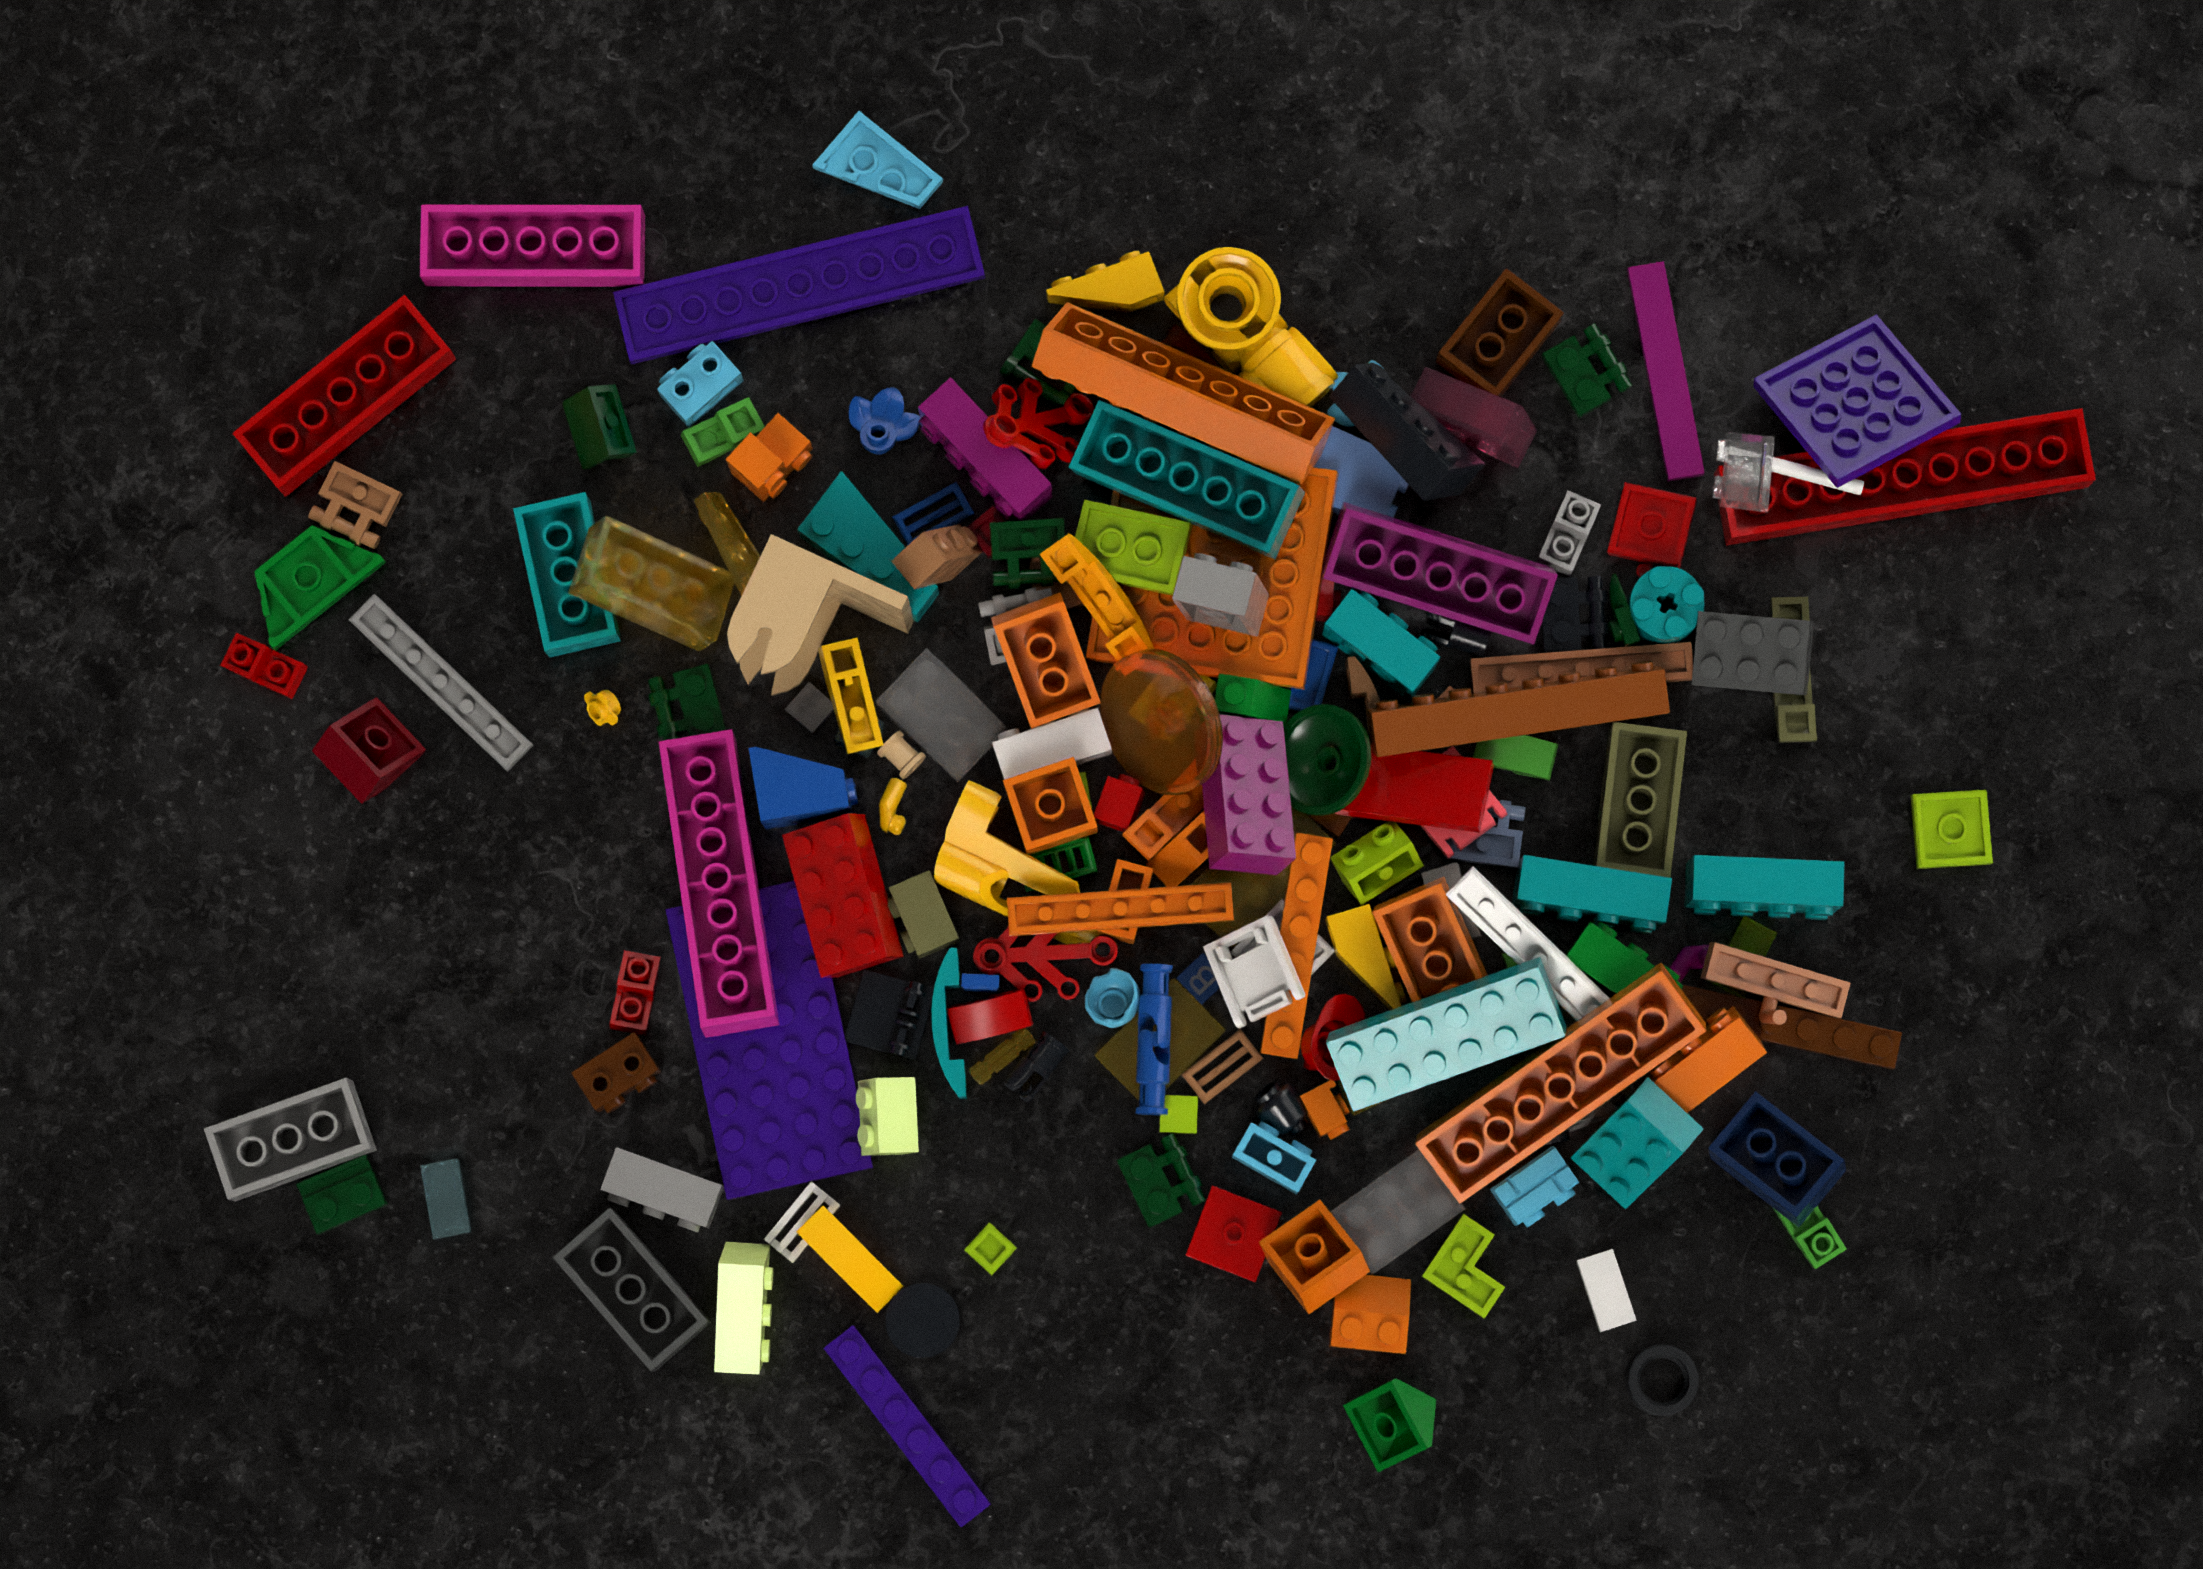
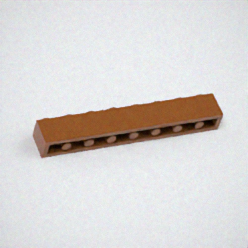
M1641 661L1632 663L1631 670L1617 672L1616 666L1594 669L1595 675L1581 677L1580 672H1568L1559 674L1558 681L1544 682L1543 677H1535L1521 680L1522 686L1508 688L1507 683H1494L1486 685V691L1471 693V688L1450 690L1448 691L1449 697L1435 699L1434 694H1421L1412 696L1411 703L1398 704L1397 699L1375 702L1376 708L1367 709L1372 753L1377 757L1668 714L1670 709L1665 669L1653 666V661Z

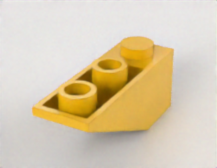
M1133 251L1120 257V262L1106 267L1104 263L1088 268L1085 271L1086 275L1072 280L1071 276H1066L1051 283L1052 288L1046 289L1048 303L1065 305L1068 302L1079 307L1133 312L1163 301L1165 291L1150 253L1140 254L1139 251Z
M1370 904L1327 916L1325 921L1336 956L1389 1010L1401 1007V1004L1406 1003L1401 982L1394 983L1390 969L1395 968V962L1388 947L1383 948L1379 936L1381 931L1372 913Z

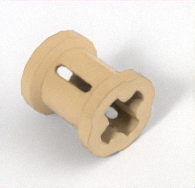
M899 730L884 743V746L878 750L877 754L881 758L886 757L900 771L899 776L904 780L919 767L926 758V755L923 752L917 753L903 739L904 734Z

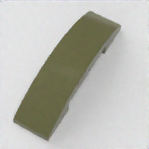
M1808 597L1771 598L1770 617L1810 621ZM1809 671L1807 695L1773 692L1779 743L1817 741L1815 704H1812L1811 673Z

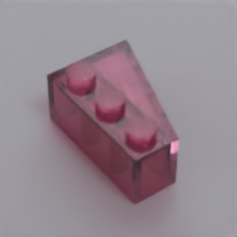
M1425 367L1411 394V397L1462 443L1479 449L1517 469L1537 432V429L1521 405Z

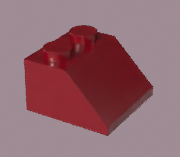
M377 697L332 723L312 750L361 804L385 790L426 751L422 744Z

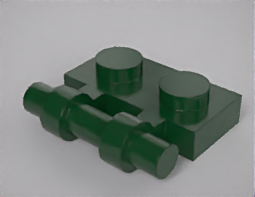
M1596 323L1583 330L1590 341L1589 344L1581 348L1575 336H1572L1545 351L1541 356L1578 418L1610 401L1611 396L1605 388L1610 383L1614 382L1620 393L1633 386L1626 375L1629 371L1623 362H1618L1609 347L1612 344L1606 334L1602 335ZM1596 354L1607 370L1599 376L1589 361V358Z
M1064 518L993 522L989 524L992 561L1006 560L1007 571H993V586L1008 585V589L1020 588V584L1041 583V587L1053 586V582H1059L1040 556V553L1065 536ZM1039 558L1040 569L1019 570V559Z
M709 664L673 673L676 687L672 689H665L662 676L648 680L651 691L648 697L650 705L655 706L659 725L656 728L659 738L670 740L678 738V734L688 732L689 736L726 730ZM680 700L684 719L674 721L669 703Z
M1174 1133L1160 1139L1167 1153L1156 1157L1149 1144L1117 1160L1149 1228L1183 1212L1176 1199L1187 1194L1193 1207L1206 1201L1200 1188L1203 1184L1198 1175L1194 1176L1186 1159L1188 1153L1184 1145H1179ZM1169 1164L1173 1165L1181 1181L1180 1184L1172 1188L1162 1170L1163 1167Z

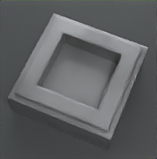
M808 682L785 708V711L813 735L834 712L831 700Z

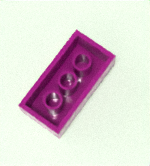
M951 377L918 406L920 415L918 422L922 426L920 428L921 432L934 445L939 441L944 446L943 448L947 452L945 457L958 471L964 467L969 472L972 486L983 497L989 494L994 499L997 505L995 508L1007 522L1029 520L1052 498L1051 483L1018 448L1014 446L1001 448L988 441L983 431V423L988 416Z
M1215 714L1197 731L1209 869L1278 875L1296 859L1283 721Z

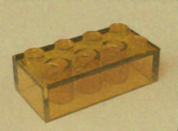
M605 516L588 529L568 593L700 651L718 639L737 575Z

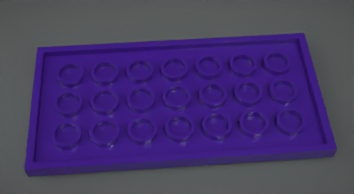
M795 881L759 889L779 1018L778 1026L705 1038L700 1028L683 906L665 909L727 1200L873 1168L871 1155L862 1156L861 1146L858 1142L860 1112L856 1104L857 1089L833 978L820 977Z

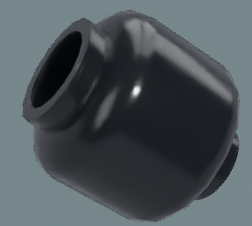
M1274 1080L1264 1086L1255 1096L1256 1105L1254 1113L1256 1117L1278 1130V1136L1287 1133L1290 1136H1294L1307 1124L1305 1117L1308 1111L1300 1098V1092L1292 1083H1278L1277 1080Z

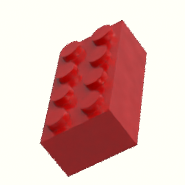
M847 813L783 834V841L820 977L838 978L904 957L894 918L888 907V896L865 814Z

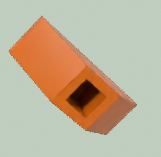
M1204 811L1145 864L1147 867L1153 868V873L1166 887L1178 886L1208 858Z

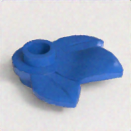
M895 387L881 390L874 396L872 402L855 396L850 402V424L860 432L862 446L873 454L880 455L888 452L897 441L913 437L919 428L920 423L918 421L920 416L904 412L903 396ZM875 432L884 433V435L880 438L872 436V434Z

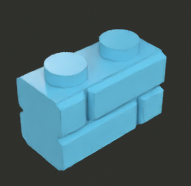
M1552 1146L1492 1187L1490 1191L1515 1226L1523 1222L1528 1228L1545 1216L1542 1211L1543 1207L1552 1201L1559 1206L1573 1197L1576 1193L1572 1187L1577 1185L1579 1181L1557 1149Z

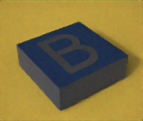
M1204 953L1176 977V980L1201 1006L1220 989L1209 960Z

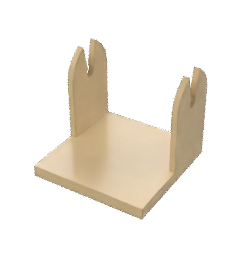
M771 534L731 617L727 631L729 648L737 664L740 663V669L748 685L760 670L761 675L776 671L771 696L785 693L800 685L808 675L818 655V648L822 646L841 604L908 634L914 622L908 596Z

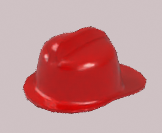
M1348 994L1335 995L1326 1002L1317 1022L1304 1031L1300 1047L1306 1069L1318 1071L1325 1078L1332 1081L1340 1080L1326 1041L1329 1032L1366 1019L1363 1007L1355 997Z

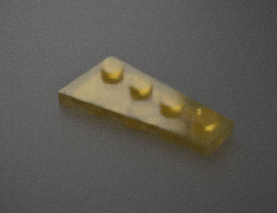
M704 492L694 500L699 510V517L707 526L742 596L760 555L722 494Z

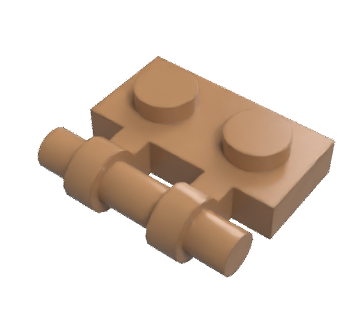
M334 461L318 493L321 497L330 500V503L326 510L314 505L310 510L308 518L320 523V528L328 532L334 530L349 537V542L357 546L364 544L375 549L379 544L381 536L369 531V528L373 521L385 527L387 526L402 493ZM343 507L360 515L356 524L339 517Z

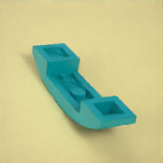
M949 948L940 966L934 986L932 1032L936 1053L946 1079L959 1099H967L964 1059L950 1060L946 989L960 988L958 949Z

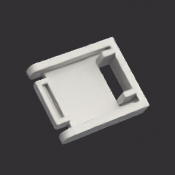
M1266 915L1203 946L1237 1028L1247 1025L1243 1013L1245 1011L1250 1022H1255L1292 1004L1289 990H1291L1296 1000L1305 997L1304 989L1274 917ZM1254 935L1257 943L1263 944L1234 959L1228 948Z

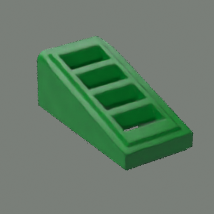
M1089 836L1030 855L1044 864V858L1051 857L1054 869L1073 880L1098 875ZM1080 849L1084 868L1077 869L1074 850ZM1066 853L1070 872L1063 873L1058 854ZM1024 885L1026 893L1035 891L1034 889Z

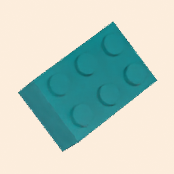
M1351 589L1325 622L1322 636L1338 646L1349 657L1355 656L1367 671L1406 701L1410 702L1412 696L1417 693L1435 670L1440 656L1435 653L1438 648L1424 636H1420L1417 639L1406 631L1409 626L1397 615L1391 613L1387 616L1377 608L1379 605L1378 601L1365 591H1361L1358 594Z
M1647 1077L1571 1156V1159L1626 1209L1686 1151L1704 1128Z

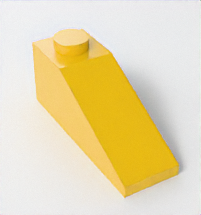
M858 638L819 647L818 653L826 685L847 754L884 746Z

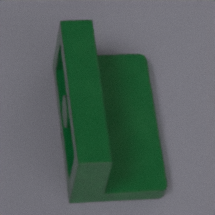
M616 384L588 386L563 401L566 418L581 466L584 470L591 469L605 460L628 458L637 453Z

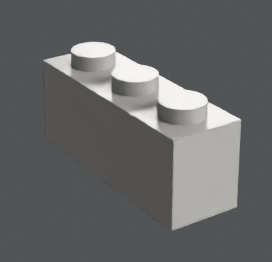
M616 1147L600 1190L609 1193L608 1201L625 1207L629 1206L630 1201L644 1205L642 1213L663 1220L665 1213L679 1218L678 1226L698 1233L700 1226L710 1228L724 1186Z

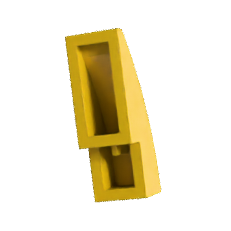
M822 1206L796 1231L877 1313L904 1287L825 1206Z

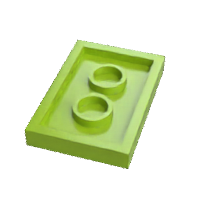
M1084 500L1075 538L1102 563L1118 584L1173 596L1193 525L1191 522Z

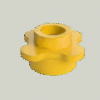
M602 690L597 694L587 692L584 695V700L587 703V712L597 725L601 726L604 723L615 725L618 722L617 716L620 714L621 707L618 699L611 691Z

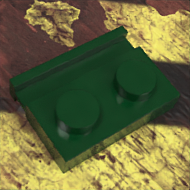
M362 1155L296 1184L316 1234L324 1233L388 1205L367 1155Z

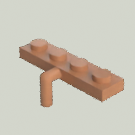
M1716 942L1709 943L1701 974V979L1762 996L1763 1001L1759 1012V1020L1764 1024L1776 1025L1785 1023L1787 1015L1783 1010L1776 1009L1778 1001L1841 1019L1851 984L1847 981Z

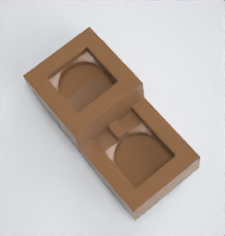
M1355 656L1347 657L1345 667L1349 699L1364 697L1369 734L1367 709L1376 708L1375 702L1380 701L1362 664Z

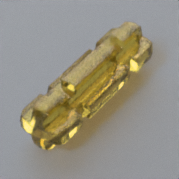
M1027 1028L1017 1030L1012 1034L1013 1038L1011 1040L1006 1039L984 1057L986 1060L982 1063L978 1061L970 1068V1075L979 1085L988 1081L994 1071L998 1073L1017 1058L1022 1049L1025 1051L1034 1044L1035 1039Z

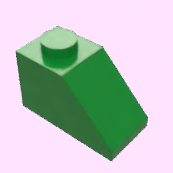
M1219 674L1213 716L1221 714L1283 721V726H1285L1291 690L1257 679Z

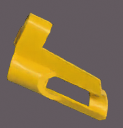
M969 780L946 828L945 840L940 848L935 864V883L1008 917L1007 901L999 897L1008 878L1045 895L1080 893L1077 881L987 832L998 812L999 807L997 805L1002 796ZM1098 930L1057 933L1053 938L1065 944L1088 943L1098 935Z

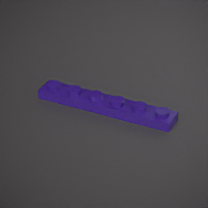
M854 1325L823 1348L960 1527H963L991 1505Z

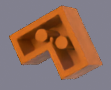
M777 413L756 437L750 432L726 458V462L731 474L764 502L769 496L774 499L783 491L788 483L785 479L794 469L799 472L807 465L812 458L810 451L813 447L811 441Z

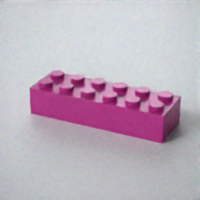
M421 205L420 278L425 286L635 287L644 284L645 213L641 205Z

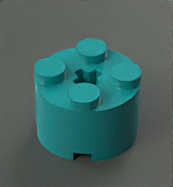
M1657 566L1639 578L1627 599L1639 638L1651 645L1680 642L1692 633L1697 626L1698 611H1704V591L1693 576L1676 567ZM1664 599L1670 602L1671 608L1666 613L1660 611V603Z

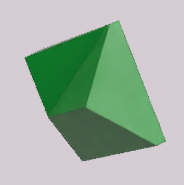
M1393 1378L1343 1405L1377 1472L1432 1446L1436 1399L1397 1378Z

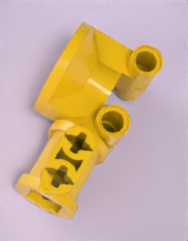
M1234 247L1217 248L1205 252L1187 267L1179 284L1163 297L1166 305L1181 320L1188 333L1199 343L1214 349L1212 351L1213 356L1227 372L1235 375L1241 371L1237 376L1311 408L1330 391L1338 379V375L1332 366L1296 328L1291 327L1287 330L1288 325L1279 314L1281 293L1277 278L1268 264L1252 252ZM1220 294L1234 295L1242 304V315L1234 321L1220 320L1210 310L1211 302Z

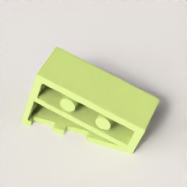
M725 1243L718 1263L714 1372L760 1374L763 1362H769L770 1340H764L765 1326L771 1325L772 1304H767V1290H772L773 1268L769 1267L770 1244Z

